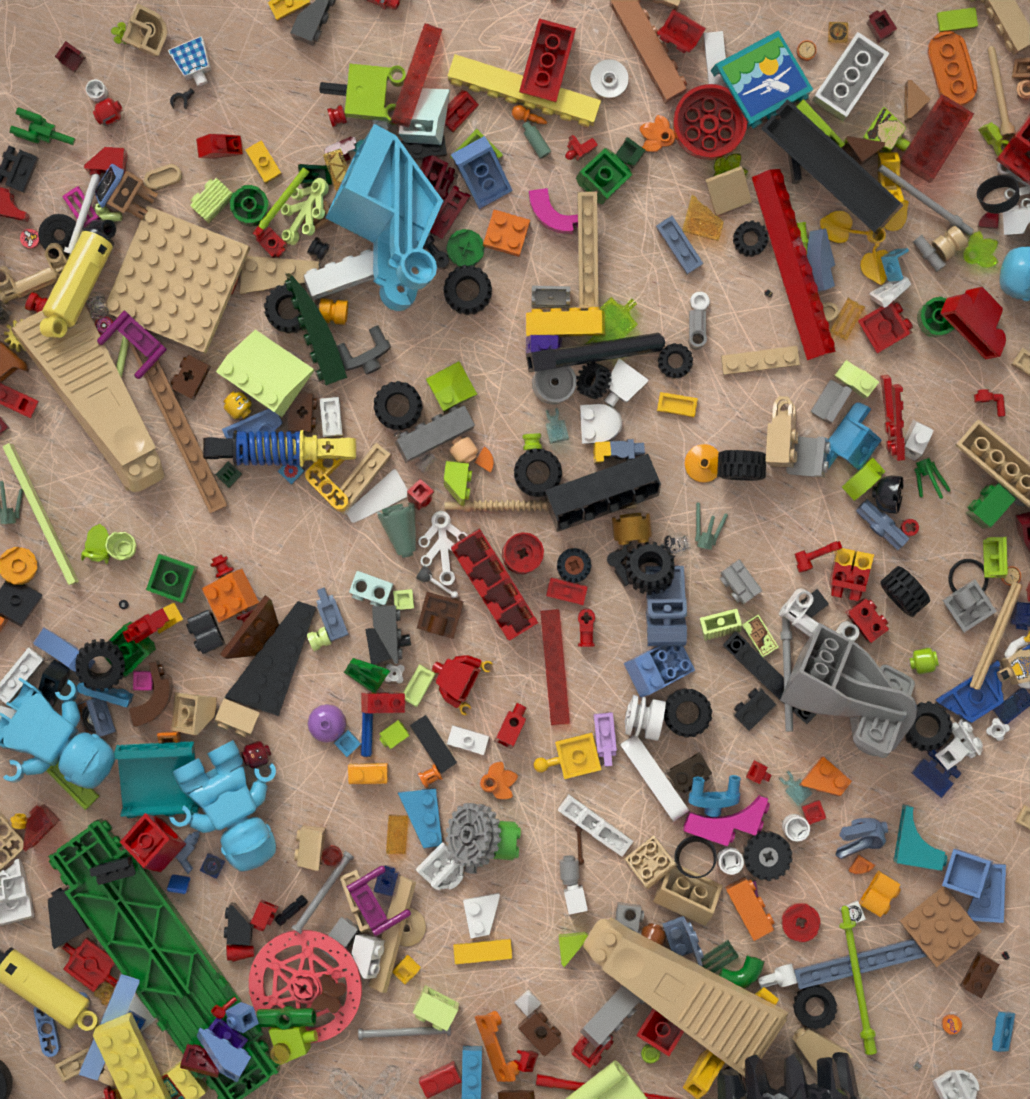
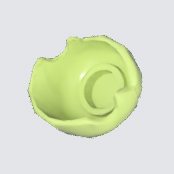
M113 532L107 538L105 544L107 553L119 561L128 560L136 553L137 544L135 538L127 532Z

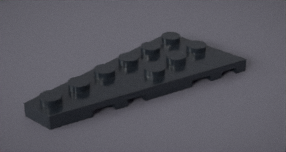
M297 601L275 630V633L265 643L263 649L258 652L224 698L279 716L316 607Z

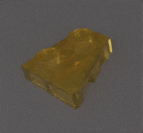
M691 195L682 231L719 241L724 221L714 215L697 197Z

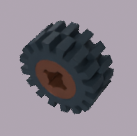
M578 548L565 550L557 560L558 573L568 582L575 583L584 580L589 575L592 566L588 554Z

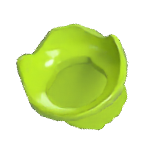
M101 524L95 525L89 530L85 549L81 553V561L88 557L91 561L100 562L104 560L108 564L110 556L107 553L105 544L109 535L106 528Z

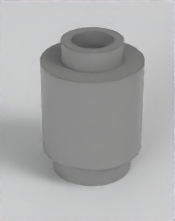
M573 855L563 856V859L559 861L560 878L563 880L564 885L577 884L580 878L579 860L575 859Z

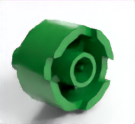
M243 185L232 194L230 210L242 225L249 227L258 226L260 221L269 212L270 202L266 194L259 187ZM252 202L254 207L249 210L246 206Z
M932 298L919 309L917 322L925 335L935 338L942 337L955 329L940 314L947 298ZM941 315V319L936 320L935 316Z

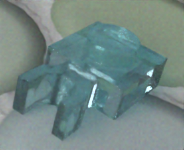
M555 408V416H550L549 411L546 410V417L550 423H547L545 426L550 444L569 440L565 421L558 420V408Z
M786 771L790 777L789 780L784 781L782 777L779 780L789 786L785 792L799 806L813 793L808 787H801L799 785L802 781L800 778L794 781L790 771Z

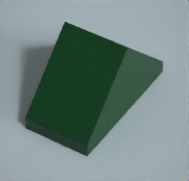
M298 165L299 172L303 167L309 171L300 183L302 188L310 187L317 178H322L328 185H332L330 166Z

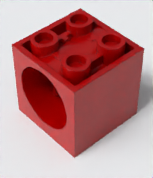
M147 813L141 817L120 841L143 868L160 873L186 845L163 818Z

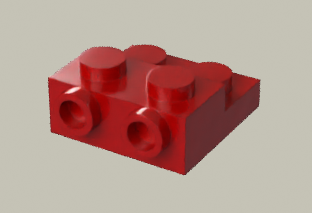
M893 301L885 308L881 306L858 320L877 353L913 333L911 331L913 325L908 318L904 319L902 316L903 308L898 301L896 303Z

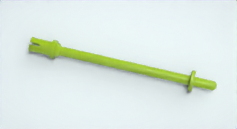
M842 906L843 922L840 923L839 928L845 929L863 1027L860 1037L863 1039L865 1054L873 1055L877 1053L874 1039L876 1034L870 1028L852 930L856 926V922L851 921L849 908Z

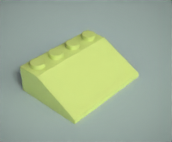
M254 330L226 356L216 372L283 417L314 372V369L257 330Z

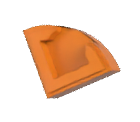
M484 446L474 463L490 473L494 464L491 452Z
M858 854L848 871L854 874H863L871 871L875 864Z

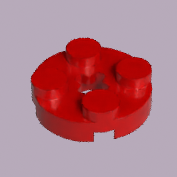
M795 903L789 906L782 914V928L790 939L807 942L817 935L821 920L818 912L807 903ZM798 918L806 919L804 927L796 926Z

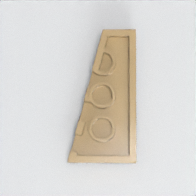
M247 256L241 270L240 295L274 289L278 285L283 286L285 280H287L285 274L288 273L299 284H305L304 275L306 272L314 268L319 270L320 262Z

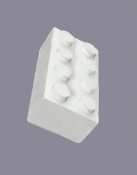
M857 32L812 101L844 122L890 53Z

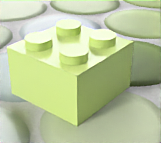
M425 985L414 1006L413 1013L416 1014L415 1017L423 1022L427 1020L433 1023L432 1026L435 1029L448 1031L458 1012L459 1003Z

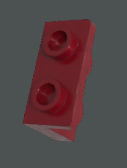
M187 1044L180 1068L218 1078L219 1070L206 1050L196 1044Z

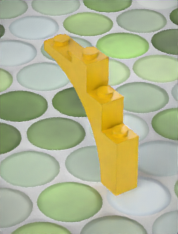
M764 987L755 994L774 1005L779 1000ZM706 1049L699 1055L683 1089L696 1099L701 1098L708 1092L725 1062Z

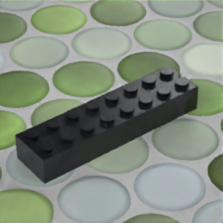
M787 99L776 111L781 118L777 120L772 116L761 129L877 235L904 205Z

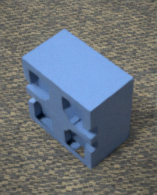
M953 849L942 886L980 899L983 896L993 861L959 849Z

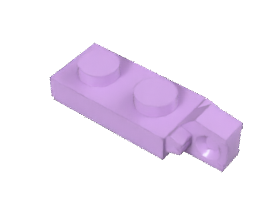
M613 712L593 714L597 753L599 757H604L605 767L613 766L612 756H616L617 751Z

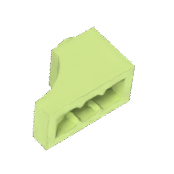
M847 360L834 375L864 399L871 394L879 383L878 380L865 370L859 369Z

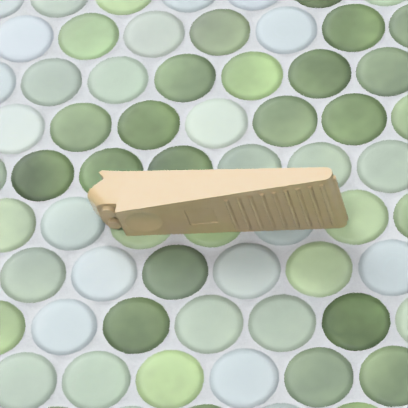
M84 305L75 325L67 327L66 334L61 338L45 337L42 335L40 323L43 319L47 318L43 310L16 323L11 328L12 333L117 473L127 491L139 492L162 480L165 474L159 456L155 451L156 447L105 344L99 345L97 343L100 334L86 306Z
M612 917L610 919H600L584 941V949L597 964L602 966L604 972L744 1077L746 1058L758 1055L762 1059L787 1021L786 1018L789 1013L784 1009L627 928Z

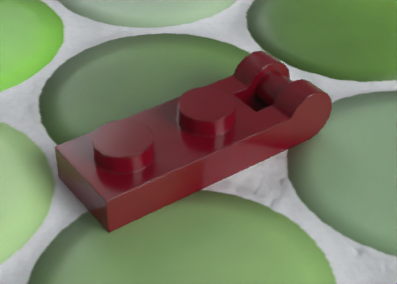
M456 185L453 186L442 203L430 230L431 234L442 241L471 197L467 192L463 193L460 191V188ZM454 197L460 199L458 204L452 201Z

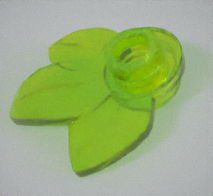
M734 153L726 159L723 156L717 158L713 166L715 170L713 177L739 167L741 154ZM743 168L744 174H745V176H746L747 173H748V170L745 169V168Z
M981 231L975 232L968 239V247L963 252L964 260L968 264H978L983 268L995 266L998 260L992 254L997 248L998 240L991 238L983 239ZM974 252L975 258H971L969 253Z

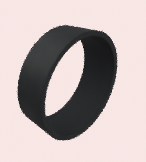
M997 175L985 180L977 189V198L982 208L994 214L1012 209L1020 198L1018 181L1008 175ZM1008 187L1016 191L1005 202L998 204L983 202L985 196L994 189Z
M691 836L679 843L675 850L674 860L678 870L683 875L689 878H702L714 869L717 854L709 840L699 836ZM689 843H704L713 852V866L709 872L702 876H691L680 865V853Z

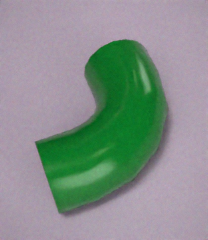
M747 955L744 965L740 970L731 971L722 968L719 976L742 988H748L757 981L765 961Z

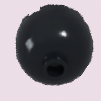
M895 475L886 476L878 482L877 487H873L872 498L876 499V505L879 509L888 513H899L903 498L901 496V489L904 488L903 477Z

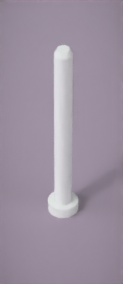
M93 174L69 246L64 249V252L71 255L81 235L100 178L98 174Z

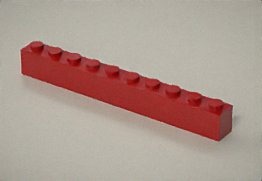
M769 169L751 178L807 360L817 359L836 352L835 343L831 337L829 323L826 320L823 304L819 298L818 287L812 275V267L806 255L807 251L802 242L801 231L795 219V212L791 206L790 195L784 183V176L780 169Z

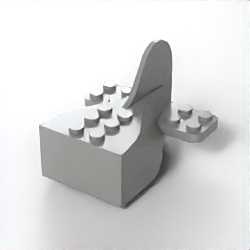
M821 623L818 624L800 651L780 701L792 707L811 713L850 717L853 741L857 748L868 755L886 758L899 745L914 724L917 716V705L911 696L915 682L911 677L889 665H882L879 668L871 656L857 643Z

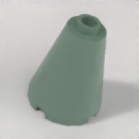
M408 503L407 507H403V504L393 505L382 509L383 513L378 511V518L397 555H402V558L412 556L413 552L416 551L414 503Z

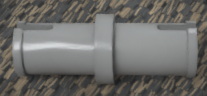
M923 235L913 241V244L923 254L924 260L927 259L936 272L946 265L936 253V248H932Z

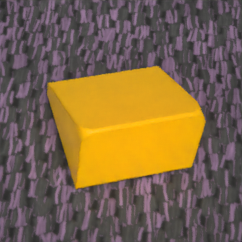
M406 955L393 969L392 973L402 983L406 984L417 974L421 967L409 955Z

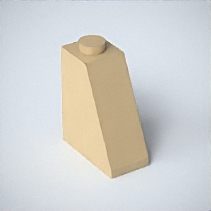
M801 1027L794 1032L795 1035L792 1037L816 1073L817 1060L820 1058H832V1055L836 1052L848 1053L850 1059L852 1058L847 1049L813 1029Z

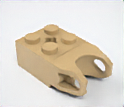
M778 396L773 405L772 423H768L766 463L770 467L794 468V463H797L798 456L797 451H795V444H798L799 434L796 432V407L789 397ZM789 404V408L786 411H781L783 405Z

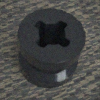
M315 237L307 253L315 255L321 261L326 255L330 244L323 243L320 238Z

